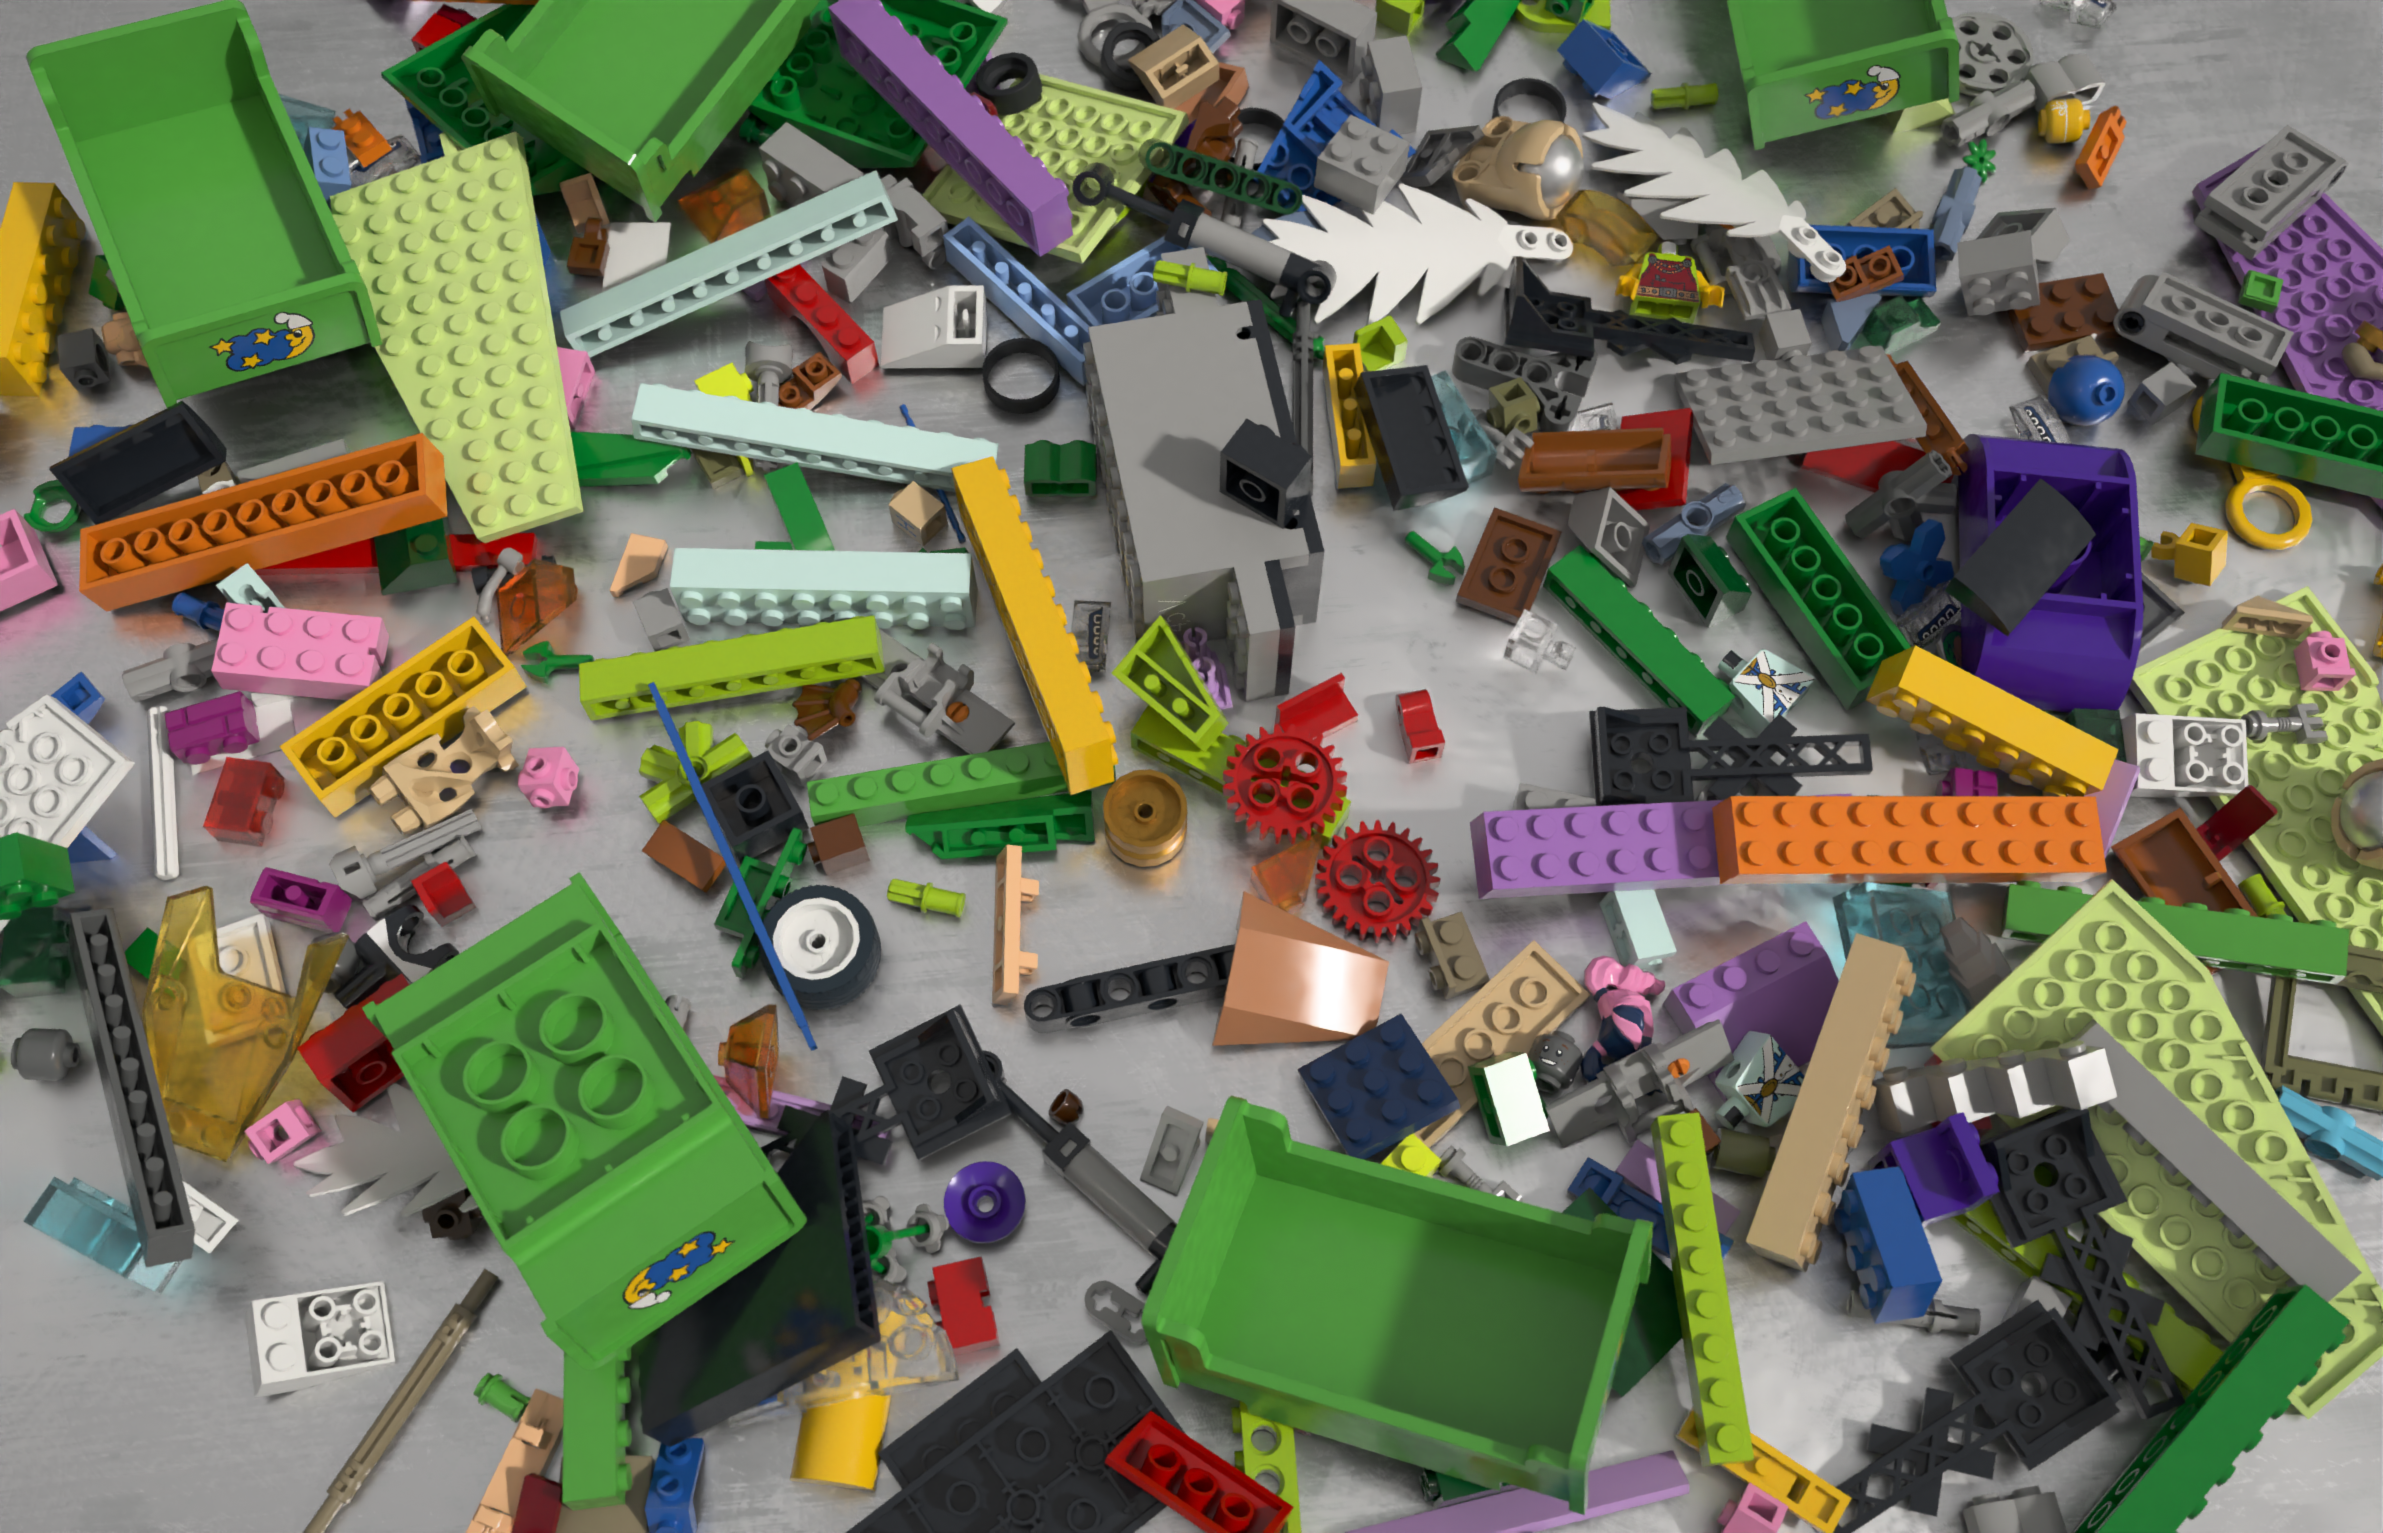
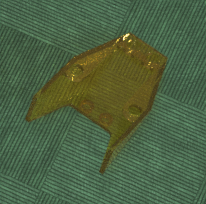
M202 886L167 897L143 1004L142 1017L147 1043L174 1144L224 1162L231 1160L246 1136L245 1130L253 1125L292 1063L297 1047L301 1044L348 940V934L340 933L307 946L296 996H291L223 971L219 961L213 888Z

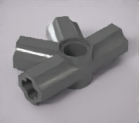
M1932 450L1906 470L1888 472L1879 479V490L1845 514L1847 525L1853 530L1855 535L1864 539L1889 521L1894 538L1903 539L1905 542L1911 541L1915 529L1924 523L1921 512L1953 513L1956 507V484L1941 483L1952 475L1950 465L1941 454Z

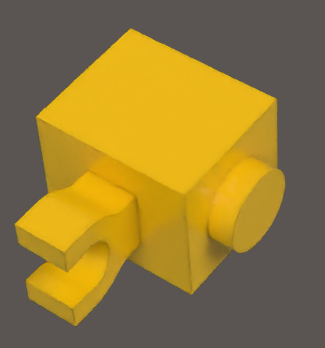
M2190 523L2181 537L2174 533L2163 531L2160 536V543L2155 542L2152 546L2151 558L2159 560L2173 559L2175 560L2174 578L2211 586L2226 566L2228 531Z

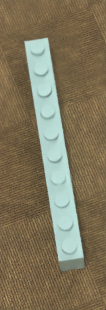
M877 171L870 172L560 311L565 337L574 350L586 351L589 358L897 221L898 218L889 195Z
M640 383L631 418L634 439L790 465L798 462V465L802 467L910 484L914 481L922 487L955 492L951 468L991 456L994 457L996 462L999 443H993L983 438L970 439L954 436L948 432L934 433L922 431L913 426L899 427L883 424L877 420L863 421L851 419L842 414L828 415L812 412L806 408H786L770 402L757 403L745 401L735 396L721 397L705 394L699 390L686 391L669 388L658 383L652 385Z

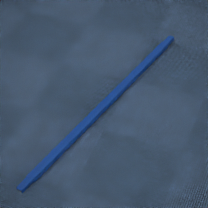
M652 682L648 686L656 702V708L795 1021L802 1030L811 1051L818 1049L810 1032L808 1022L671 715L655 683Z

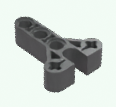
M1465 337L1459 340L1456 345L1452 372L1458 380L1486 390L1521 377L1538 399L1540 405V413L1537 414V422L1540 424L1539 431L1565 432L1571 431L1582 401L1581 397H1585L1598 355L1595 350L1593 357L1559 352L1536 358L1476 337Z

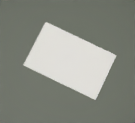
M610 223L608 236L610 250L604 271L602 292L666 264L670 223Z
M249 698L255 708L260 741L248 745V748L243 752L235 754L224 752L210 756V760L206 763L191 764L192 774L196 775L282 750L279 746L296 735L289 699L257 707L252 698Z

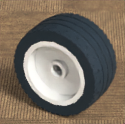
M831 885L801 887V889H796L794 892H790L787 896L782 897L770 909L771 911L767 913L763 924L800 1007H806L810 1010L839 1008L860 997V994H863L870 986V983L873 982L881 959L880 937L870 912L851 893L849 894L846 890L838 887L835 888ZM759 940V953L763 968L772 985L784 996Z

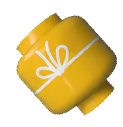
M2077 98L2051 100L2046 104L2045 109L2039 110L2038 135L2039 137L2044 136L2048 144L2077 142L2081 138L2083 130H2089L2090 110H2083V105Z

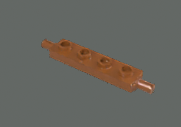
M1886 354L1927 423L1926 436L1915 439L1925 454L1930 453L1932 450L1938 452L1950 465L1952 473L1956 476L1961 475L1956 465L1960 467L1963 473L1967 470V464L1960 457L1961 454L1969 450L1966 443L1908 360L1896 364L1892 356Z

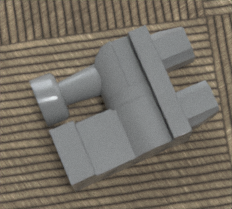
M891 174L883 177L881 181L898 218L897 221L885 226L886 233L892 240L898 236L900 245L903 247L913 245L930 269L940 268L947 262L943 235L948 232L947 220L917 190L913 189V184L907 178L898 183Z

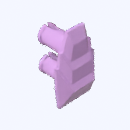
M1195 627V637H1192V630L1189 628L1183 635L1184 641L1181 642V645L1221 710L1232 708L1230 687L1224 663L1220 664L1216 652L1211 651L1207 646V633L1205 630Z

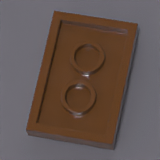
M2103 273L2039 283L2040 305L2029 306L2021 310H2007L2024 353L2055 348L2090 335L2095 341L2122 337L2114 327V317L2119 309Z
M1494 507L1455 602L1524 627L1562 531Z

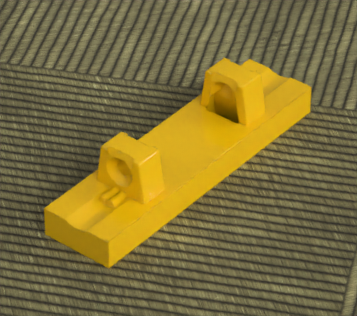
M1692 1407L1675 1437L1700 1453ZM1751 1432L1754 1460L1746 1463L1719 1465L1746 1484L1750 1482L1789 1506L1787 1511L1821 1533H1833L1851 1500V1497Z

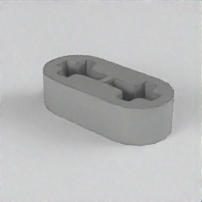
M1108 1281L1095 1282L1087 1289L1085 1307L1088 1314L1094 1320L1129 1342L1135 1344L1147 1342L1144 1330L1139 1329L1136 1333H1132L1130 1331V1321L1122 1317L1124 1312L1137 1318L1143 1313L1144 1302ZM1106 1291L1110 1292V1300L1119 1310L1116 1313L1105 1306L1101 1311L1096 1310V1301L1093 1296L1095 1294L1103 1296Z

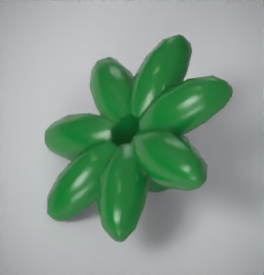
M1981 139L1978 146L1974 142H1968L1971 155L1964 156L1963 162L1968 167L1976 169L1977 174L1982 178L1981 182L1984 183L1987 180V172H1996L1995 165L1989 161L1996 155V151H1987V141Z

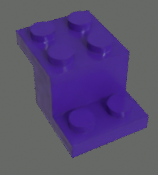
M1964 1112L1947 1117L1935 1128L1889 1142L1868 1161L1871 1170L1900 1166L1923 1228L1929 1224L1972 1211L2000 1192L1997 1186V1173L1992 1164L1986 1162L1979 1147L1980 1137L1978 1131L1972 1123L1967 1121Z

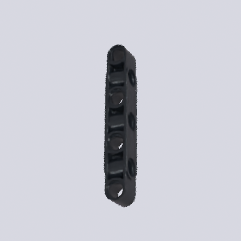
M1235 944L1078 977L1063 983L1034 989L1026 996L1024 1001L1027 1023L1035 1032L1050 1033L1069 1028L1087 1027L1224 997ZM1192 972H1201L1207 979L1202 983L1194 984L1187 980L1186 977ZM1124 988L1130 992V995L1124 1000H1115L1110 996V993L1114 989ZM1041 1004H1046L1053 1008L1052 1012L1045 1017L1035 1016L1032 1012Z

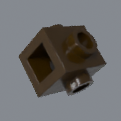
M468 1188L422 1210L423 1220L430 1226L432 1239L448 1237L449 1240H461L474 1234L484 1216L479 1207L468 1212H461L459 1210V1207L471 1195Z

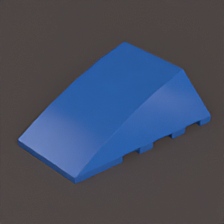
M1318 60L1257 171L1284 179L1298 186L1302 195L1334 206L1342 200L1314 187L1318 157L1350 115L1374 126L1376 125L1340 92L1344 82ZM1393 128L1389 132L1402 138ZM1411 145L1409 147L1408 158H1410L1417 152ZM1253 178V180L1259 185L1258 179ZM1288 188L1282 189L1277 197L1279 205L1285 204L1290 196ZM1301 204L1296 212L1307 211V209Z

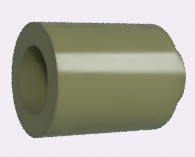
M1718 1128L1716 1135L1721 1142L1712 1152V1168L1760 1178L1764 1176L1765 1171H1771L1776 1157V1148L1770 1146L1769 1138Z

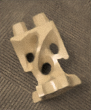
M475 706L469 708L463 716L464 731L462 735L448 748L443 750L439 743L441 737L437 733L385 765L382 771L383 776L369 787L370 794L381 807L397 796L405 804V808L391 816V821L401 835L408 834L420 827L425 830L446 820L474 796L473 783L487 771L497 767L504 773L513 771L519 766L511 754L512 739L499 727L488 709L481 713ZM427 752L433 753L435 759L428 767L421 768L418 766L417 761L420 756ZM455 760H464L469 763L470 768L466 773H453L450 765ZM451 788L455 790L456 795L453 799L446 802L440 800L439 794L443 789Z

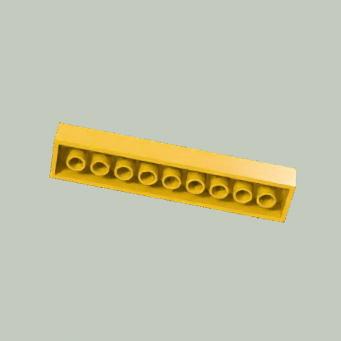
M993 456L951 468L959 515L1070 795L1114 782L1113 766L1118 764V758L1113 746L1116 743L1113 727L1110 721L1103 722L1100 715L1104 710L1098 691H1090L1088 684L1091 683V677L1085 661L1078 662L1076 655L1079 654V648L1073 632L1066 633L1064 628L1067 625L1065 612L1061 604H1054L1052 598L1055 597V590L1050 576L1043 577L1041 570H1044L1041 554L1038 548L1032 549L1029 544L1033 542L1031 531L1027 521L1020 522L1018 516H1021V509L1016 495L1010 496L1007 491L1010 489V482L1004 468L998 469Z

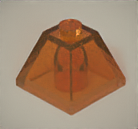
M735 168L678 200L679 205L710 244L771 217L765 191L747 169Z
M533 559L496 592L501 650L506 657L513 654L577 600L578 589L575 584L573 568Z
M772 1004L764 1006L731 1025L727 1042H720L718 1051V1066L725 1067L726 1083L760 1118H769L780 1054L777 1005Z

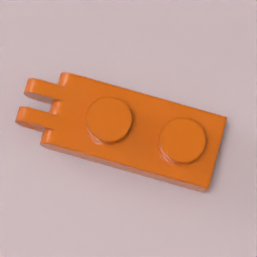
M2112 106L2098 116L2074 165L2077 174L2083 179L2088 190L2102 186L2125 138L2123 130L2127 122L2124 116H2120L2121 111L2118 106Z
M350 109L344 111L347 118L343 121L339 116L332 119L336 126L331 129L344 131L346 148L364 168L393 150L386 139L360 110L353 113Z

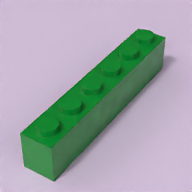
M1578 545L1548 568L1543 587L1665 708L1686 707L1688 731L1695 738L1706 730L1719 716L1722 717L1727 713L1735 698L1728 684L1724 680L1716 678L1705 667L1704 662L1697 654L1690 653L1679 642L1675 632L1668 627H1664L1653 616L1652 611L1645 603L1638 602L1628 592L1623 581L1613 577L1602 566L1601 561L1596 555L1591 552L1588 553L1581 545Z

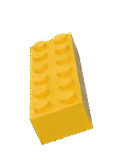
M14 182L1 224L0 396L39 397L42 384L47 379V365L50 354L55 349L57 328L63 320L62 310L64 302L71 290L70 280L73 269L78 264L80 243L86 234L83 220L79 218L68 199L64 197L55 183Z
M473 616L279 747L319 801L336 818L370 795L369 787L383 776V767L437 733L441 737L439 743L443 745L464 730L463 716L469 708L475 706L481 713L486 709L491 712L527 686L514 665L475 616ZM427 752L420 756L418 761L427 756L430 752Z
M1916 645L1881 662L1866 698V701L1877 706L1876 709L1881 714L1894 718L1899 717L1909 722V726L1913 730L1922 734H1932L1942 739L1946 747L1955 751H1965L1977 757L1976 761L1985 767L1999 768L2010 774L2009 778L2014 782L2022 785H2032L2042 790L2043 796H2085L2102 791L2118 753V749Z

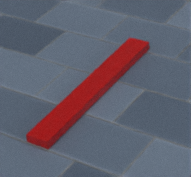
M516 533L488 543H483L477 539L475 534H449L456 572H471L472 568L488 565L489 568L498 567V556L506 548H512L523 555V560L521 561L524 565L535 563L538 539L535 533ZM374 537L254 570L257 575L379 573Z

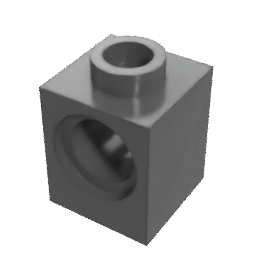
M93 328L57 335L60 370L75 389L89 388L97 384L111 382L108 352L105 349L104 342Z

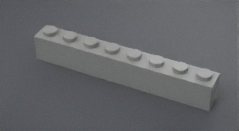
M2094 1019L2069 1041H2084L2086 1046L2105 1049L2117 1097L2098 1105L2108 1115L2116 1110L2127 1121L2122 1128L2137 1143L2143 1145L2146 1141L2150 1142L2160 1152L2154 1159L2173 1177L2180 1171L2192 1183L2186 1189L2203 1206L2207 1207L2214 1203L2225 1214L2219 1221L2238 1239L2246 1234L2258 1246L2252 1252L2269 1269L2273 1270L2279 1265L2291 1277L2285 1282L2288 1287L2306 1284L2324 1300L2329 1302L2362 1273Z

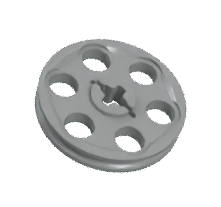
M1984 12L1965 13L1952 18L1959 42V70H1965L1972 75V78L1969 79L1959 76L1960 93L1971 97H1977L1985 91H1991L1994 94L2018 80L2024 81L2029 69L2032 67L2034 53L2029 38L2016 24L2001 16ZM1969 27L1973 29L1975 34L1966 35L1960 28ZM1992 33H2004L2008 39L1999 40ZM2016 56L2020 58L2023 63H2011L2007 59V57ZM1989 76H2000L2004 79L2005 83H1995Z

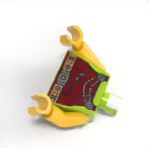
M1664 242L1658 246L1657 253H1646L1643 263L1634 264L1625 275L1619 277L1614 295L1618 296L1621 294L1630 297L1632 302L1629 315L1662 320L1674 317L1680 322L1694 323L1700 302L1702 303V308H1708L1709 305L1723 308L1725 289L1720 286L1709 285L1701 271L1696 270L1695 260L1692 257L1678 255L1677 244Z

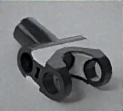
M415 905L404 906L380 920L357 940L354 945L356 953L366 966L336 990L333 995L347 1010L361 1003L375 993L382 984L393 980L401 973L412 984L457 956L459 951L451 943H445L425 953H409L408 946L410 940L415 935V930L423 922L424 914Z

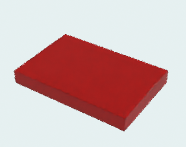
M1683 408L1622 416L1621 429L1663 428L1664 434H1671V469L1668 488H1659L1653 491L1623 489L1616 493L1635 511L1686 505L1693 431L1692 409Z

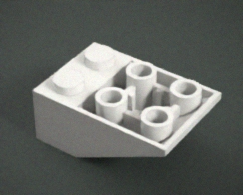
M984 285L946 286L884 307L881 368H983L986 358L987 327Z
M2135 713L2114 722L2115 748L2118 749L2115 759L2137 765L2141 769L2130 797L2236 796L2248 786L2246 720Z
M384 1281L252 1300L245 1314L255 1398L301 1390L395 1363Z

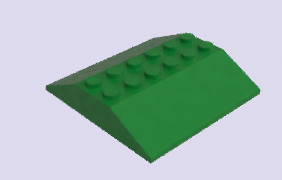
M820 0L810 15L812 26L747 110L777 130L786 122L853 166L859 168L914 167L928 146V143L841 56L828 7L839 0ZM880 0L885 11L891 17L895 15L910 36L915 35L918 37L924 50L930 55H936L944 69L950 75L954 74L960 79L964 89L1008 24L1007 18L954 0Z
M504 4L381 72L382 78L462 150L516 131L523 138L532 196L561 191L560 182L590 173L505 115L500 114L496 117L491 114L461 58L469 46L473 47L483 33L489 29L494 30L507 41L535 5Z

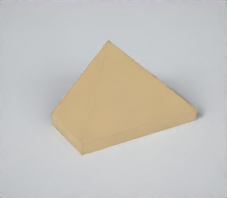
M2256 596L2237 605L2222 622V629L2297 639L2313 623V616Z

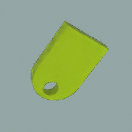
M1521 0L1514 11L1516 19L1523 26L1536 32L1571 34L1578 26L1545 10L1546 0H1532L1536 3L1535 5H1526ZM1594 0L1593 6L1583 19L1610 30V0Z

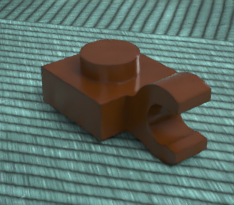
M588 217L584 238L573 237L566 265L570 274L604 276L610 246L607 240H605L607 230L601 228L602 219Z

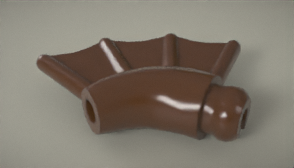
M847 679L836 688L814 684L802 686V694L792 703V706L798 712L794 725L800 726L807 731V739L809 741H813L838 724L843 727L851 726L856 719L852 709L862 693L861 684L855 679Z

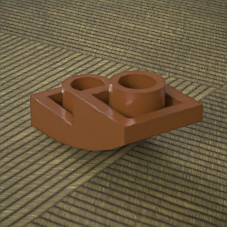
M1889 245L1860 259H1857L1855 255L1844 260L1846 270L1843 275L1837 277L1833 282L1827 283L1836 302H1841L1904 280V274Z
M819 351L792 369L794 378L779 387V406L811 410L842 378L841 372Z
M665 820L662 821L642 849V852L705 893H707L726 866L722 856Z

